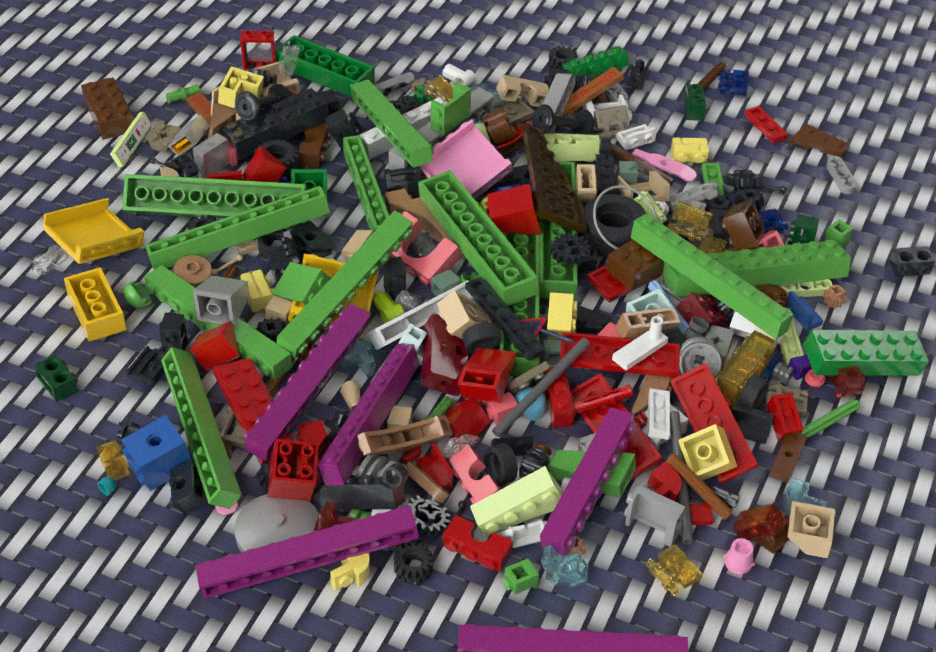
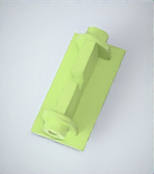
M641 191L654 207L658 221L660 223L667 220L666 216L647 191ZM639 195L633 199L644 208L648 215L654 218L652 209L643 197Z

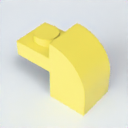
M369 553L341 560L343 565L330 572L331 585L335 591L341 587L349 586L353 581L360 587L367 581L370 574Z

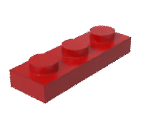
M760 106L745 110L744 116L773 144L787 139L788 133Z

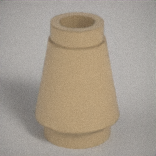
M347 381L341 385L342 389L340 392L350 411H353L361 399L360 386L356 381Z

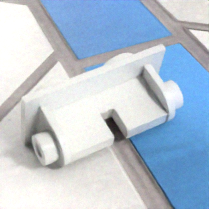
M540 519L538 522L529 523L526 526L508 527L507 530L502 531L504 537L513 540V548L541 542L540 534L547 522Z

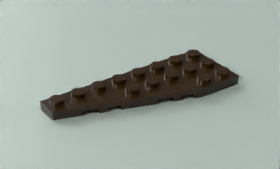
M525 123L522 127L536 216L554 222L557 225L568 227L573 231L584 233L587 230V223L583 204L581 201L576 200V192L569 187V179L560 163L555 162V154L548 149V142L541 129Z

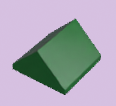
M291 169V184H305L307 190L321 186L326 199L328 198L327 169Z

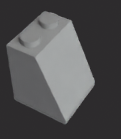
M212 275L193 290L197 320L216 324H224L231 321L235 327L250 296L248 281Z

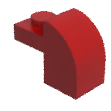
M665 461L651 472L647 484L655 490V493L675 501L680 492L682 482L678 472Z

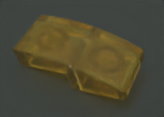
M116 440L96 447L107 477L117 480L130 475Z

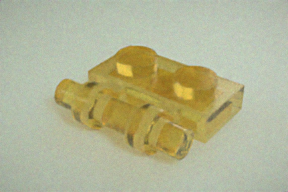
M679 201L672 215V219L678 222L677 224L669 222L667 228L672 231L674 230L677 234L689 237L688 239L691 241L701 242L703 235L698 234L697 231L698 229L706 231L712 214ZM683 223L693 227L692 231L683 228Z
M676 544L658 553L657 559L660 562L655 563L653 559H649L646 562V566L650 569L649 572L652 576L657 577L661 581L662 587L673 596L677 595L680 591L676 584L680 583L685 589L702 579L703 574ZM667 569L672 576L668 577L663 571Z

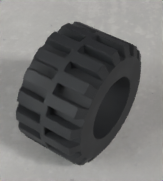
M276 139L263 142L262 145L257 146V149L254 151L255 153L260 146H263L287 167L281 176L287 177V181L291 179V169H299L298 150L291 142Z

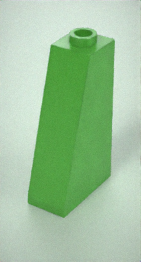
M557 450L555 456L550 458L548 464L554 479L563 481L565 477L571 479L586 451ZM620 454L618 465L614 466L611 471L610 480L603 485V494L621 499L636 469L635 454Z

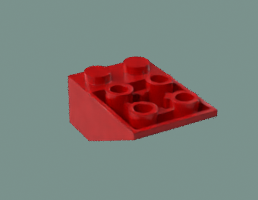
M479 347L463 367L457 385L462 398H475L476 400L501 403L517 352Z

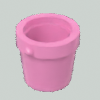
M740 538L733 541L729 551L723 556L726 567L736 574H745L751 570L752 566H755V563H753V545L746 539Z

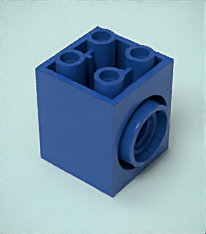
M167 415L121 439L125 447L121 450L128 460L129 467L137 474L136 477L142 486L146 484L150 491L170 480V470L190 460L192 461L185 441Z

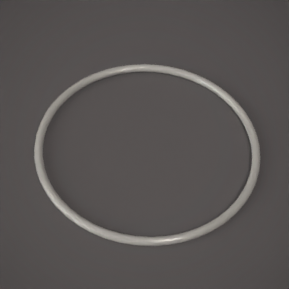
M618 185L605 189L596 199L593 208L594 224L599 235L609 246H611L614 249H618V247L611 244L603 236L596 220V207L598 201L607 191L616 188H624L636 192L646 200V202L652 209L654 218L658 221L656 212L651 202L641 192L628 186Z

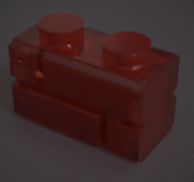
M772 503L741 511L732 528L739 538L749 541L777 535L785 520V515Z

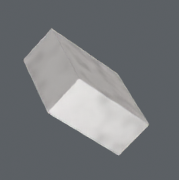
M199 115L182 127L168 147L177 156L183 154L198 143L210 127V124Z
M218 133L193 148L194 163L198 165L201 177L206 179V174H214L230 164L228 139Z

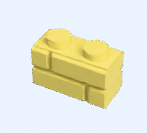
M672 138V160L680 163H707L709 153L707 138Z
M261 269L252 271V273L241 274L240 279L248 281L250 296L247 301L253 313L262 311V309L265 310V307L274 297L272 294L274 288L270 289L269 277L264 276Z

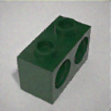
M686 84L684 104L687 120H704L706 102L703 85Z
M798 214L796 221H792L790 231L793 232V235L789 234L787 245L815 241L819 218Z
M57 355L34 365L37 379L55 402L78 392L76 386L78 379L73 372H69L65 361H61Z

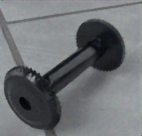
M282 84L272 85L267 91L268 95L258 99L255 94L253 95V93L245 91L237 96L235 109L242 120L252 122L259 116L261 108L269 107L276 102L285 100L291 96V93Z
M543 104L536 109L533 116L534 127L541 129L543 134L548 133L553 126L573 128L575 134L590 135L594 127L593 116L588 110L578 111L574 118L554 116L552 108L547 104Z

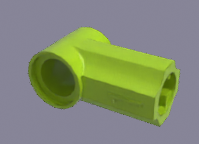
M381 290L372 297V302L379 310L384 324L404 314L402 306L399 303L395 304L387 292Z

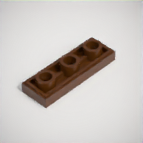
M800 433L785 436L770 470L769 477L789 484L808 436Z

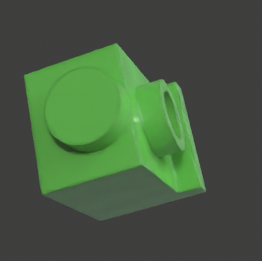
M527 558L505 568L503 584L507 590H512L514 594H518L532 587L534 589L537 588L539 574Z

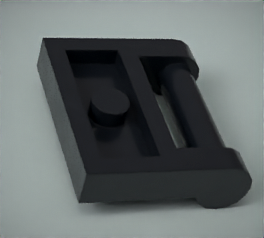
M419 166L394 170L383 169L386 192L405 188L408 195H411L412 198L420 196L418 182L421 181ZM414 174L413 179L391 182V177Z

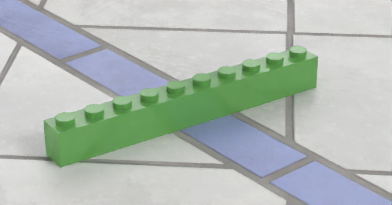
M368 79L350 85L353 101L413 168L433 162L432 154H434L432 145L428 144L425 137H422L419 131L415 130L413 125L407 121L406 117L402 116L400 111L394 107L393 103H390L388 98L384 97L381 90H378L375 84H372Z
M321 186L147 244L145 247L154 270L161 265L165 268H170L184 256L197 255L202 257L216 253L225 248L286 229L292 225L321 217L330 213L326 195Z
M394 210L277 336L276 344L291 353L293 358H296L299 354H304L309 346L308 344L312 340L315 341L319 337L320 331L331 324L335 314L339 315L344 309L346 302H351L354 299L357 290L365 287L368 282L367 279L370 276L374 277L379 266L387 263L390 254L393 251H398L402 244L401 242L404 239H409L413 232L411 230L413 222Z
M647 213L634 220L631 238L774 339H778L788 332L793 313Z
M163 265L144 276L145 288L149 294L155 295L162 303L169 305L175 312L184 314L185 319L192 321L199 329L207 332L221 325L197 320L193 296L195 287ZM238 318L233 329L240 357L244 359L251 358L255 367L260 369L264 375L270 376L274 380L292 368L291 353Z
M171 347L161 362L208 503L230 509L242 494L192 353Z

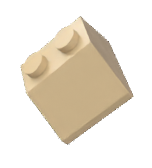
M792 501L787 537L805 554L828 558L832 545L835 509Z

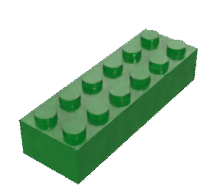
M293 35L275 50L276 62L283 61L285 63V71L352 97L351 84L368 79L372 84L375 83V66L296 35Z
M812 330L803 344L815 375L919 376L929 362L916 331Z

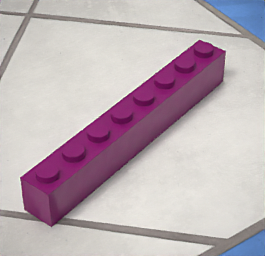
M610 407L540 534L543 549L566 556L569 549L574 547L578 532H582L587 515H591L595 500L601 497L603 485L610 480L611 471L614 466L618 465L621 452L626 450L630 435L635 433L636 423H634V414Z

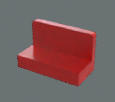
M792 392L773 395L766 406L768 413L774 414L772 425L777 440H783L786 435L801 433L804 428Z
M431 444V454L416 459V465L444 490L452 488L453 472L437 444Z

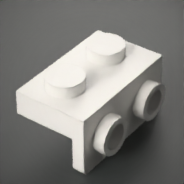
M644 124L616 133V139L625 150H629L654 142L657 129L655 127L648 128Z

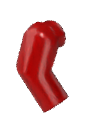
M421 445L409 450L400 457L401 462L405 466L409 461L413 462L420 457Z

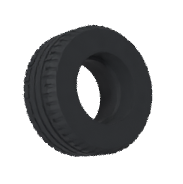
M617 194L603 195L596 207V220L601 233L611 244L618 248L632 240L631 233L634 220L646 214L644 208L637 201ZM596 197L583 207L587 230L584 233L578 232L579 237L584 236V241L588 240L589 245H597V256L608 259V255L616 249L609 246L601 238L595 227L593 208L598 198ZM606 225H615L621 228H612Z

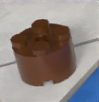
M497 108L481 117L496 147L514 139L517 135L512 123H507L510 119L504 108Z

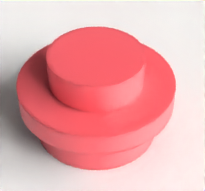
M811 369L806 374L805 381L812 387H820L824 384L825 377L824 375H815L813 369Z

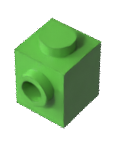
M839 219L827 228L825 241L828 239L835 240L842 248H845L850 243L854 228Z

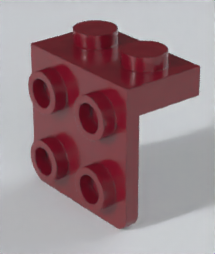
M691 292L676 306L688 325L692 317H700L709 323L708 328L713 324L725 327L729 324L726 320V315L719 310L714 298L710 295Z

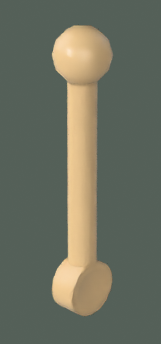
M238 254L235 259L220 268L212 269L211 275L217 276L218 272L237 261H242L243 255Z

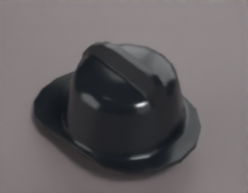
M194 147L163 164L173 161L184 170L186 163L194 162Z

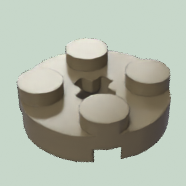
M161 122L157 123L147 134L148 143L156 151H168V145L181 129L178 126L165 125Z

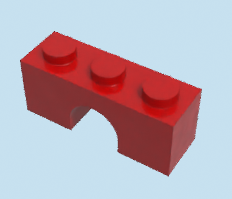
M550 367L549 369H547L546 371H544L545 376H546L554 367ZM564 371L545 390L546 398L550 399V418L553 428L573 427L574 406Z
M455 515L443 533V546L451 552H457L471 561H477L485 565L488 569L501 572L513 553V540L494 532L487 541H476L473 539L475 523Z

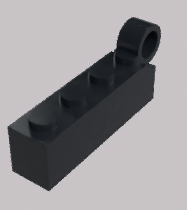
M600 138L599 154L595 155L597 190L595 198L605 189L615 186L614 157L610 155L611 139ZM616 189L609 190L604 195L615 194Z
M394 463L384 470L381 477L365 475L356 478L355 475H350L345 485H325L324 481H322L317 486L321 508L396 509L406 502L403 483L408 479V471L402 464ZM392 471L398 474L399 480L393 477Z

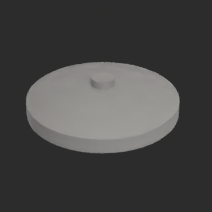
M265 494L249 502L237 516L234 529L236 543L239 550L245 552L248 549H255L270 543L288 540L291 537L320 531L321 519L318 511L309 501L270 498Z

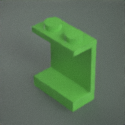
M457 82L453 85V99L443 105L435 100L431 101L432 130L444 136L470 117L471 88Z
M290 262L272 294L289 301L301 302L306 306L331 278L322 269Z

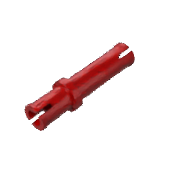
M628 384L616 389L610 388L607 392L573 402L574 411L578 414L606 404H616L619 400L633 397L631 385Z

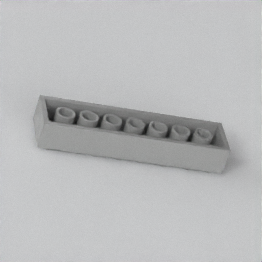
M480 87L471 92L470 117L444 136L431 129V121L418 131L422 137H425L427 143L434 147L436 144L442 143L450 133H455L460 129L463 123L469 122L471 119L474 121V124L480 120L483 122L481 117L494 110L495 95ZM395 147L389 150V170L412 167ZM414 174L394 176L391 179L394 181L413 179Z

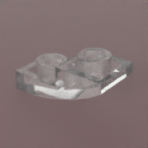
M420 232L410 243L421 258L429 255L437 247L433 244L432 237L423 232Z
M463 434L460 438H452L441 453L444 458H452L467 445L473 448L480 439L478 436Z

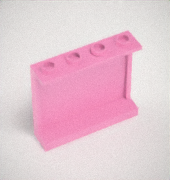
M472 119L469 122L463 123L460 129L455 133H450L442 143H438L433 147V162L419 166L427 178L451 170L474 200L513 170L512 163L508 158L504 159L474 126Z

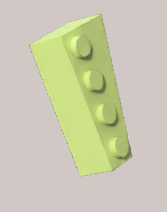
M544 134L548 142V149L555 154V161L593 162L595 155L599 154V135Z
M546 466L470 507L478 527L487 536L552 512L563 492Z

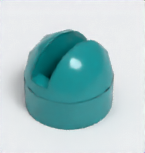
M105 477L97 483L101 492L106 496L114 492L117 486L116 480L111 477Z

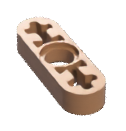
M409 461L406 464L408 475L432 497L444 503L449 493L422 469Z

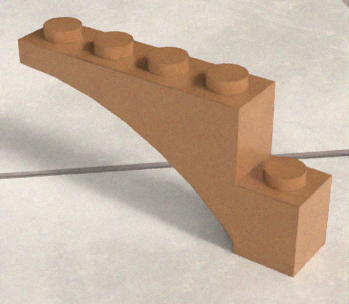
M405 188L385 193V206L389 215L394 210L400 214L406 211L417 218L423 230L432 235L439 243L444 238L454 243L420 197L412 199V196L408 195Z
M436 416L391 429L363 432L357 436L359 448L364 455L404 453L423 444L438 442L452 436L453 433L447 416Z

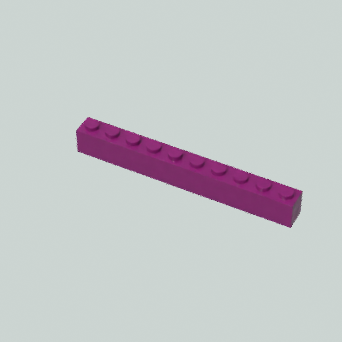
M351 303L347 309H343L340 312L338 320L336 322L333 321L330 325L329 332L321 336L319 345L311 349L308 359L306 361L303 360L298 367L297 373H293L290 376L287 386L285 388L282 387L277 394L276 400L268 404L266 413L263 416L260 415L255 422V427L246 432L244 436V450L264 461L270 457L275 439H283L367 329L371 313Z
M401 343L394 347L318 463L325 485H345L364 455L359 448L357 435L380 429L420 365L414 344Z
M411 506L398 507L395 510L377 513L363 519H355L352 522L334 525L330 528L313 531L298 537H291L288 540L270 543L263 547L248 549L245 552L227 555L213 561H205L202 564L195 565L198 584L203 598L206 599L419 539Z
M474 624L459 625L458 652H689L688 637H681L679 635H644L631 632H589L587 630H551L539 627L533 629L518 626H477Z

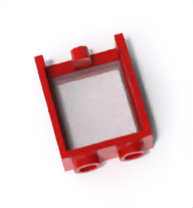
M241 31L240 41L243 70L247 71V65H256V68L276 62L274 31Z

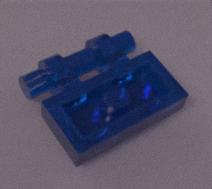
M725 69L721 71L719 75L720 82L718 83L719 93L724 94L729 89L730 94L747 95L749 71L733 69V73H729Z
M776 208L758 212L765 228V233L774 230L780 234L789 229L787 223L783 224V218Z

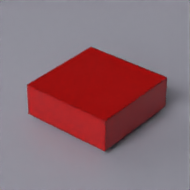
M707 503L689 505L692 525H713L712 508Z

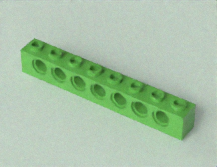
M360 135L344 137L343 153L369 229L373 230L374 233L389 217Z

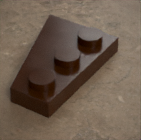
M805 124L789 140L788 144L791 146L795 144L804 146L803 149L808 150L810 148L819 149L820 153L842 157L850 146L849 143L842 139H838L808 124Z

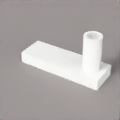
M660 316L652 317L650 330L615 352L612 360L627 371L666 345L668 337L661 333L663 319Z
M650 388L648 393V437L658 451L661 440H668L670 436V391Z

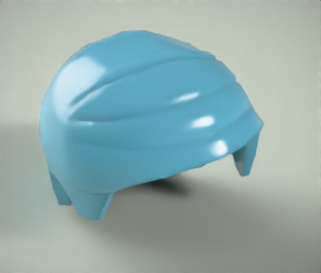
M533 387L524 388L516 393L514 397L516 402L519 403ZM542 393L523 413L529 420H539L545 415L547 411L545 394Z

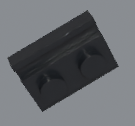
M146 346L127 369V377H134V380L152 386L164 371L161 360L167 352L156 348L150 349L149 346Z

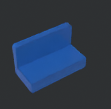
M793 291L788 293L785 307L790 308L793 317L806 331L822 326L823 319L802 296L798 297Z

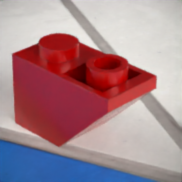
M322 419L298 425V434H295L296 441L319 443L318 458L320 459L328 448L327 432Z

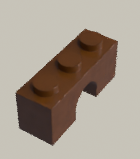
M326 122L305 131V142H301L298 152L299 166L320 168L321 162H324V151L328 149L327 140L331 139V133L327 129Z

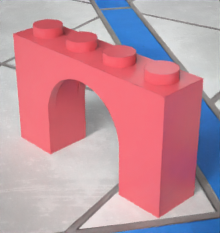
M405 211L402 215L413 222L411 228L413 232L408 240L404 239L401 242L402 244L397 252L393 251L390 254V258L402 257L405 270L411 276L416 275L424 285H431V278L451 269L462 257V253L457 245L444 238L425 257L412 258L407 256L409 244L421 232L423 227L417 218Z

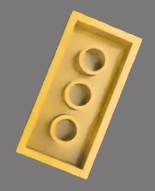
M101 267L64 278L67 295L89 342L126 331L123 312Z

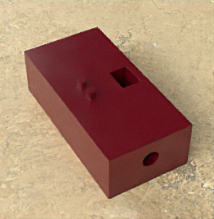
M432 313L423 327V331L427 335L423 340L421 386L457 397L460 394L457 384L463 367L468 362V352L466 351L463 339L455 335L452 336L446 329V326H448L446 321L439 314Z

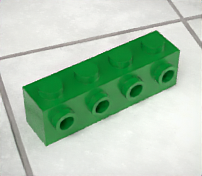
M619 46L613 47L611 50L599 51L594 55H586L581 59L570 60V62L563 64V69H568V74H574L575 76L578 73L580 75L586 73V76L591 75L594 77L605 73L612 67L620 69L630 66L628 51Z

